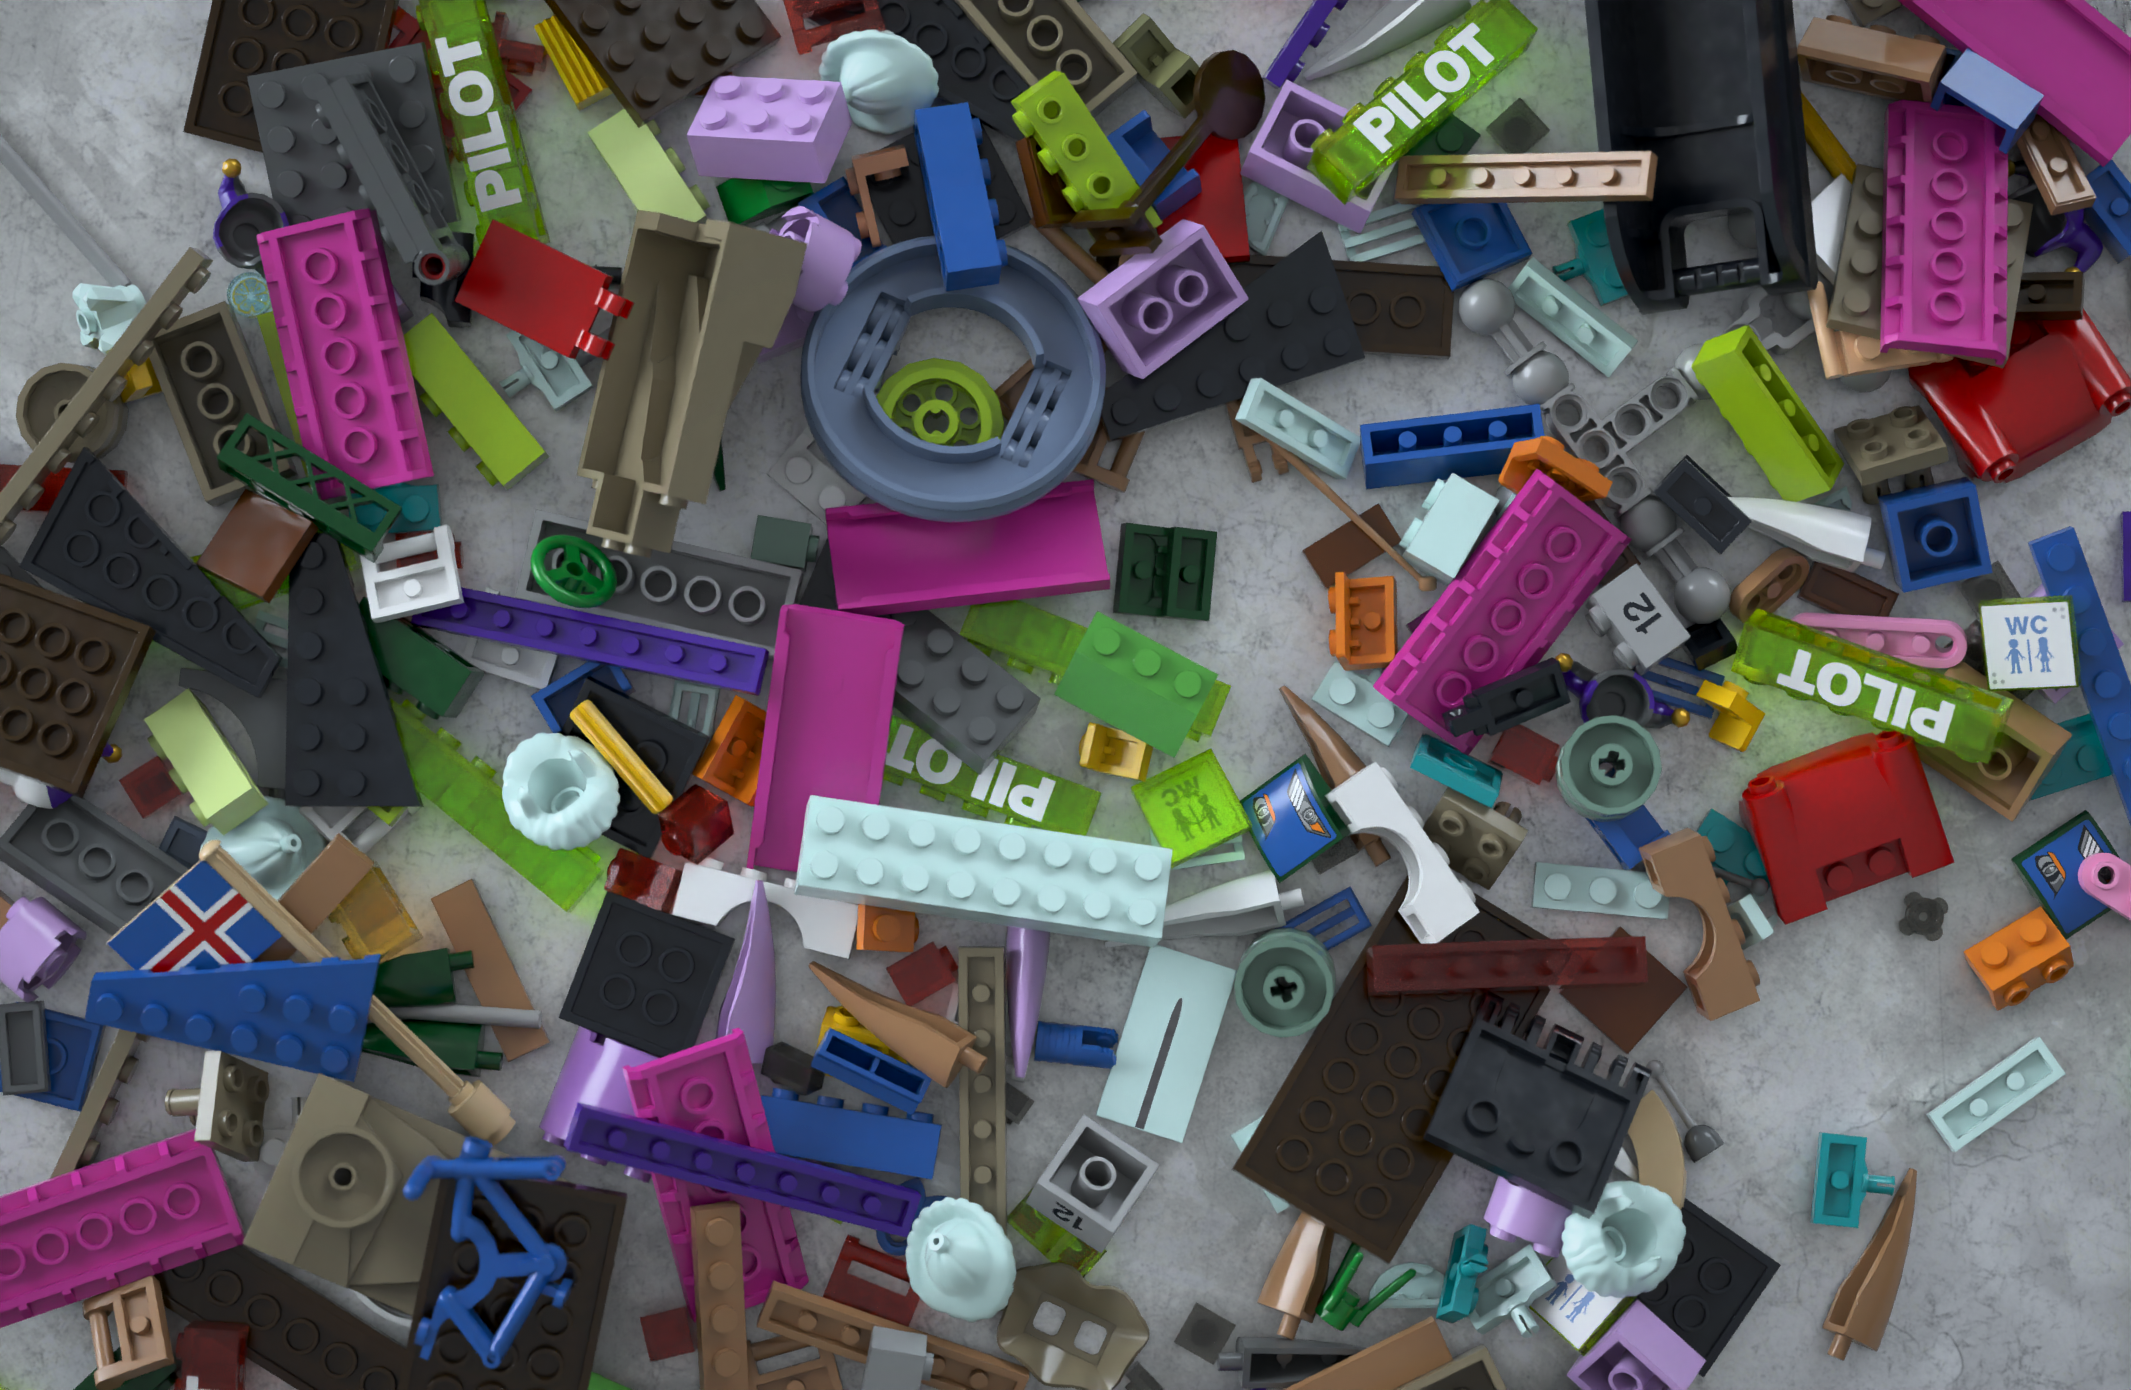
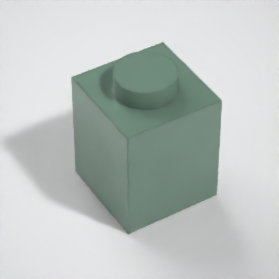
M758 515L751 559L806 572L807 562H816L820 536L812 535L813 527L810 523Z

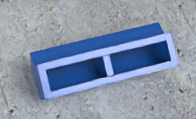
M832 1028L825 1032L811 1063L812 1067L911 1115L914 1114L917 1106L922 1102L932 1080L921 1071Z

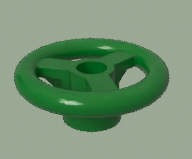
M555 535L543 539L533 549L530 560L533 576L539 586L554 600L576 608H594L606 603L615 593L617 586L615 569L609 558L592 543L575 536ZM563 548L565 560L561 567L546 571L544 559L547 553L554 549ZM580 553L590 558L598 566L602 573L603 581L588 572L586 566L580 561ZM583 592H593V594L582 595Z

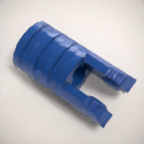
M1038 1021L1034 1061L1111 1069L1116 1065L1117 1056H1115L1114 1050H1110V1048H1113L1115 1043H1118V1034L1115 1029Z

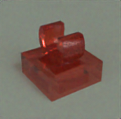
M156 756L119 780L143 819H147L184 795L170 777L168 768L159 756Z

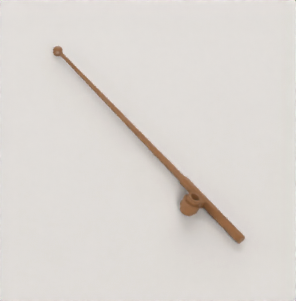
M1033 217L1029 223L1036 228ZM1061 228L1037 229L1094 284H1097L1109 275L1098 262ZM1135 254L1121 255L1118 265L1121 266ZM1236 401L1227 405L1234 412L1238 413L1241 402ZM1259 434L1419 582V589L1421 591H1434L1437 589V579L1434 576H1421L1298 456Z

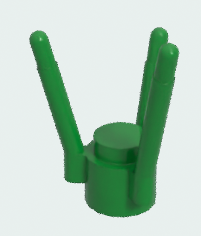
M1351 1243L1330 1286L1322 1295V1299L1314 1311L1325 1322L1340 1331H1344L1349 1323L1359 1327L1368 1314L1415 1277L1416 1271L1409 1269L1359 1308L1357 1304L1360 1302L1361 1297L1349 1288L1348 1285L1362 1262L1364 1255L1362 1252H1358L1360 1249L1358 1246Z

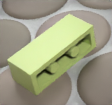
M623 109L587 132L637 211L658 212L706 224L708 218L704 210L708 209L710 205L696 184L690 188L685 184L680 173L686 170L673 148L670 147L664 151L655 136L661 133V130L654 119L638 128L627 111Z
M189 688L144 719L153 733L152 736L147 738L149 744L163 761L168 758L174 768L168 771V773L183 794L187 791L190 792L195 801L189 807L204 827L211 823L224 836L268 805V802L206 705Z

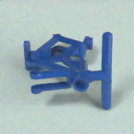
M466 1137L460 1157H455L454 1160H443L440 1156L430 1155L425 1157L415 1168L403 1191L405 1198L410 1201H415L421 1197L431 1179H455L456 1190L450 1231L451 1237L456 1242H463L469 1238L476 1245L480 1257L479 1273L475 1280L464 1289H457L454 1286L445 1287L439 1295L432 1319L422 1318L414 1344L423 1346L420 1354L421 1358L429 1360L440 1327L450 1317L480 1355L483 1364L490 1369L496 1368L505 1357L541 1294L553 1297L552 1306L562 1309L570 1295L574 1281L564 1278L561 1285L549 1281L560 1278L566 1270L568 1263L564 1250L552 1243L545 1244L496 1181L499 1179L556 1180L566 1168V1161L562 1156L489 1157L492 1149L491 1143L476 1137ZM475 1185L528 1252L499 1254L495 1238L482 1220L471 1214ZM529 1276L494 1336L472 1307L490 1292L497 1278Z

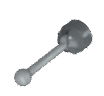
M1658 1060L1650 1061L1646 1066L1652 1070L1650 1077L1656 1078L1689 1129L1685 1136L1684 1145L1688 1155L1695 1163L1722 1146L1724 1142L1712 1127L1695 1124L1664 1076L1663 1064Z

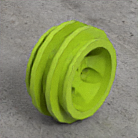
M931 358L907 364L885 381L876 396L884 412L900 428L911 430L913 436L930 443L954 446L959 441H965L968 445H974L998 437L1000 440L1004 432V420L998 396L981 374L961 362ZM946 387L952 389V398L946 402L938 400L935 395L937 388ZM911 395L918 397L921 402L919 408L913 412L907 411L903 407V402ZM967 408L974 409L978 414L977 421L971 425L964 424L960 419L961 412ZM931 415L933 418L938 419L943 415L948 419L949 427L944 433L935 430L930 434L923 427L926 418Z

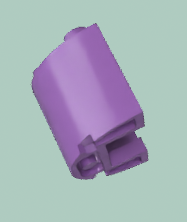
M579 1026L539 1125V1128L545 1131L542 1139L564 1147L578 1102L635 1116L622 1067L629 1065L632 1068L656 1060L658 1057ZM581 1154V1157L603 1166L607 1165L608 1161ZM626 1166L623 1172L630 1177L649 1183L651 1178V1172Z

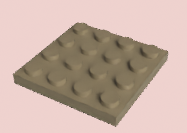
M1857 164L1854 171L1826 324L1828 328L1879 340L1881 329L1883 169ZM2008 198L2007 350L2005 361L2002 365H1996L1995 359L1952 354L1944 355L2004 368L2009 356L2033 204Z

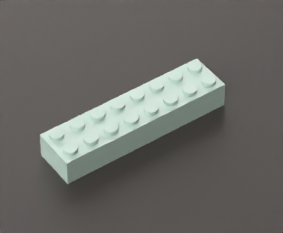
M810 795L806 807L794 895L1155 947L1162 939L1173 849Z

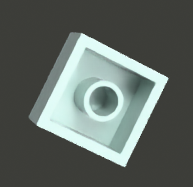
M1454 473L1449 476L1446 482L1438 478L1421 507L1428 510L1423 521L1415 517L1399 543V546L1406 549L1402 557L1414 568L1428 576H1434L1438 582L1447 586L1456 576L1500 500Z

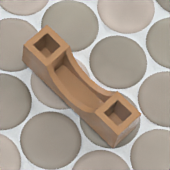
M1687 827L1639 847L1638 849L1653 889L1665 897L1689 899L1696 906L1703 923L1702 945L1696 958L1683 971L1697 1012L1708 1020L1713 1021L1760 1001L1756 986L1760 985V978L1752 961H1746L1741 945L1746 943L1745 936L1738 921L1735 918L1731 920L1726 904L1731 902L1730 894L1722 878H1716L1711 862L1716 861V856L1709 839L1706 836L1702 837L1701 834Z

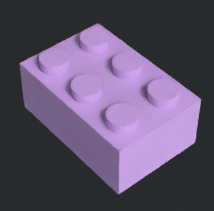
M718 76L712 81L687 133V139L699 176L825 183L852 125V120L841 82Z
M1286 79L1246 157L1240 174L1360 234L1407 139L1389 131L1383 137L1393 146L1382 153L1352 124L1361 116ZM1370 122V124L1375 129L1379 126L1373 122Z
M1182 219L1160 236L1163 242L1153 253L1135 254L1077 298L1123 372L1144 379L1249 300L1204 225Z

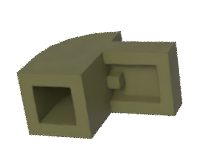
M1143 13L1113 44L1137 71V80L1165 107L1185 119L1195 110L1193 88L1195 77L1200 67L1191 56L1176 49L1152 18Z

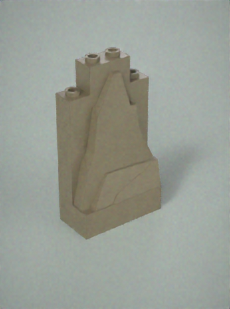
M637 211L618 295L635 304L628 319L613 314L608 340L614 343L615 347L608 361L603 359L576 474L577 476L593 479L591 488L596 489L586 534L602 537L601 547L651 558L653 550L670 553L680 509L686 510L688 501L706 505L727 412L762 349H772L796 295L807 243L732 222L707 219L706 224H700L663 213Z
M318 1073L242 1244L413 1316L440 1179H431L421 1197L415 1201L405 1198L403 1193L404 1187L415 1168L425 1157L436 1155L440 1156L443 1160H454L455 1157H460L466 1136ZM333 1126H356L374 1134L388 1149L394 1165V1189L386 1206L371 1221L353 1228H332L313 1220L299 1206L292 1188V1165L301 1146L315 1133ZM493 1148L489 1157L493 1158L512 1157ZM339 1168L335 1171L334 1181L337 1185L346 1186L351 1182L352 1173L349 1169ZM561 1177L556 1179L558 1181L573 1183Z

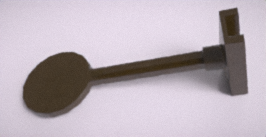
M1235 50L1214 52L1205 59L1196 74L1193 88L1195 110L1198 115L1197 119L1130 200L1123 201L1118 208L1079 211L1069 222L1074 230L1088 229L1095 243L1090 247L1089 252L1093 257L1153 253L1163 240L1144 213L1210 134L1223 140L1245 138L1256 129L1263 116L1266 98L1264 82L1260 72L1247 55Z

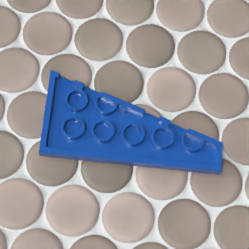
M381 954L365 955L364 959L343 961L340 960V957L323 958L321 962L295 963L293 960L222 964L220 969L198 970L197 966L180 967L178 971L153 973L150 969L98 972L94 974L91 980L84 1021L355 1082Z

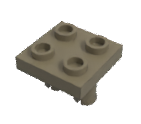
M1920 405L1899 407L1891 413L1871 419H1857L1850 422L1847 426L1833 429L1837 447L1861 483L1862 499L1870 505L1879 504L1877 493H1880V496L1891 494L1888 479L1905 474V487L1907 490L1921 487L1920 481L1922 480L1924 486L1934 484L1931 466L1949 462L1947 445Z
M1447 787L1422 828L1431 842L1439 844L1446 852L1450 861L1448 866L1487 890H1490L1528 832L1526 828L1518 824L1522 814L1517 807L1513 808L1509 817H1505L1511 805L1510 803L1498 802L1494 809H1491L1450 787Z
M205 1051L201 1088L168 1090L165 1096L166 1112L174 1117H190V1122L196 1126L194 1141L239 1161L257 1162L259 1160L260 1146L264 1140L263 1117L265 1101L269 1096V1073L223 1051Z

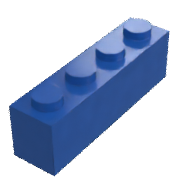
M968 102L916 109L913 133L945 291L999 284L1001 267L1008 266V257L1004 239L997 240L994 226L999 225L996 199H988L986 185H991L989 163L987 158L980 159L977 145H982L983 143L979 118H971Z
M1540 404L1360 425V450L1366 489L1434 482L1438 478L1447 480L1452 473L1461 478L1501 474L1515 442L1545 436Z
M773 1088L772 1096L761 1095L771 1139L777 1154L933 1179L942 1124L933 1123L934 1114L915 1111L913 1115L907 1113L906 1118L888 1116V1106L862 1103L861 1111L843 1108L845 1099L818 1095L817 1103L799 1101L800 1092Z

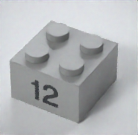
M1637 563L1594 593L1586 604V608L1589 611L1585 615L1587 622L1600 638L1606 634L1616 647L1612 652L1616 662L1622 669L1634 670L1640 676L1679 650L1691 637Z
M1083 1115L1035 1184L1026 1204L1102 1253L1148 1186L1159 1164L1086 1115Z

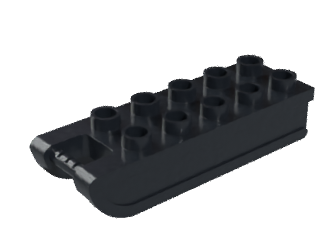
M1585 0L1598 152L1652 151L1658 157L1653 201H1603L1606 229L1616 268L1628 295L1639 309V312L1646 315L1686 309L1689 304V296L1760 285L1770 296L1815 290L1818 284V267L1792 0ZM1753 212L1758 257L1687 268L1684 232L1689 223L1697 220Z

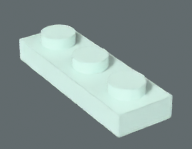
M1534 257L1530 259L1508 287L1515 299V304L1608 378L1638 342L1637 339Z
M1262 378L1250 380L1235 418L1238 422L1335 479L1347 478L1360 445L1359 436Z
M1535 862L1531 908L1668 919L1670 897H1665L1653 889L1647 872Z
M2035 1037L1926 1115L1951 1151L1956 1152L2066 1073L2042 1039Z

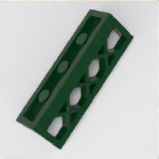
M248 413L245 414L216 457L220 470L274 503L312 521L320 531L375 563L384 549L383 539L402 512L401 506ZM252 429L267 438L270 453L249 457L238 450L237 447L248 431ZM273 443L285 450L275 452ZM294 456L300 458L306 463L309 477L291 481L280 475L277 460ZM272 461L274 471L264 466L262 463ZM311 466L323 472L324 474L313 476ZM336 480L344 485L347 501L328 505L318 498L316 484ZM311 485L312 494L300 487ZM350 490L354 491L362 497L352 499ZM375 504L387 511V514L375 532L357 522L354 507ZM350 509L351 518L341 513L340 510Z

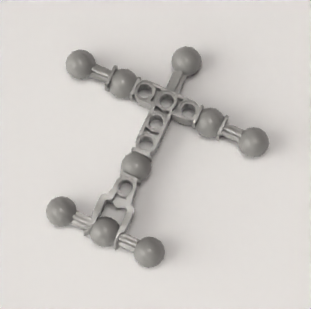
M1753 212L1729 215L1728 227L1733 238L1743 246L1757 249ZM1818 269V281L1824 284L1830 307L1833 284ZM1479 279L1469 284L1462 292L1459 300V315L1463 323L1471 331L1481 335H1492L1512 362L1504 372L1507 376L1512 374L1513 387L1517 396L1526 404H1540L1541 414H1545L1546 424L1556 440L1565 446L1564 450L1575 458L1588 460L1583 453L1584 443L1588 440L1599 441L1606 451L1603 461L1592 462L1599 467V473L1609 480L1615 476H1623L1631 482L1632 494L1630 497L1618 498L1610 489L1607 497L1601 500L1608 507L1617 510L1613 515L1616 519L1620 517V531L1632 539L1629 544L1635 549L1646 552L1642 556L1644 560L1655 554L1676 582L1674 603L1678 612L1685 619L1696 624H1709L1720 619L1727 611L1731 601L1730 588L1726 579L1713 569L1707 567L1698 568L1676 539L1685 530L1682 527L1676 530L1677 523L1674 511L1659 497L1650 495L1653 492L1650 487L1645 490L1641 473L1626 454L1674 419L1687 405L1690 407L1697 400L1712 398L1707 389L1699 383L1695 372L1691 368L1703 344H1694L1685 348L1677 357L1675 366L1666 373V376L1656 379L1600 420L1589 403L1581 395L1572 392L1575 386L1573 383L1569 385V372L1564 362L1557 355L1544 351L1547 346L1544 341L1533 347L1513 320L1515 299L1511 291L1502 282L1493 279ZM1762 286L1756 288L1743 300L1741 306L1743 314L1721 335L1749 325L1767 352L1772 351L1776 355L1787 353L1815 332L1807 291L1782 295V300L1787 310L1795 317L1808 321L1789 336L1782 337L1779 333H1774L1772 321L1760 314L1761 309L1758 304L1769 296ZM1892 370L1850 377L1842 376L1839 378L1851 390L1860 393L1873 392L1881 388L1888 381ZM1667 387L1675 392L1677 396L1675 408L1665 409L1657 403L1655 393L1658 388ZM1569 404L1577 409L1579 420L1576 425L1566 426L1558 421L1556 409L1559 405ZM1630 413L1637 416L1642 427L1640 434L1636 436L1625 434L1619 426L1621 415ZM1503 485L1497 489L1495 498L1500 500L1494 509L1496 516L1499 515L1512 493L1515 494Z

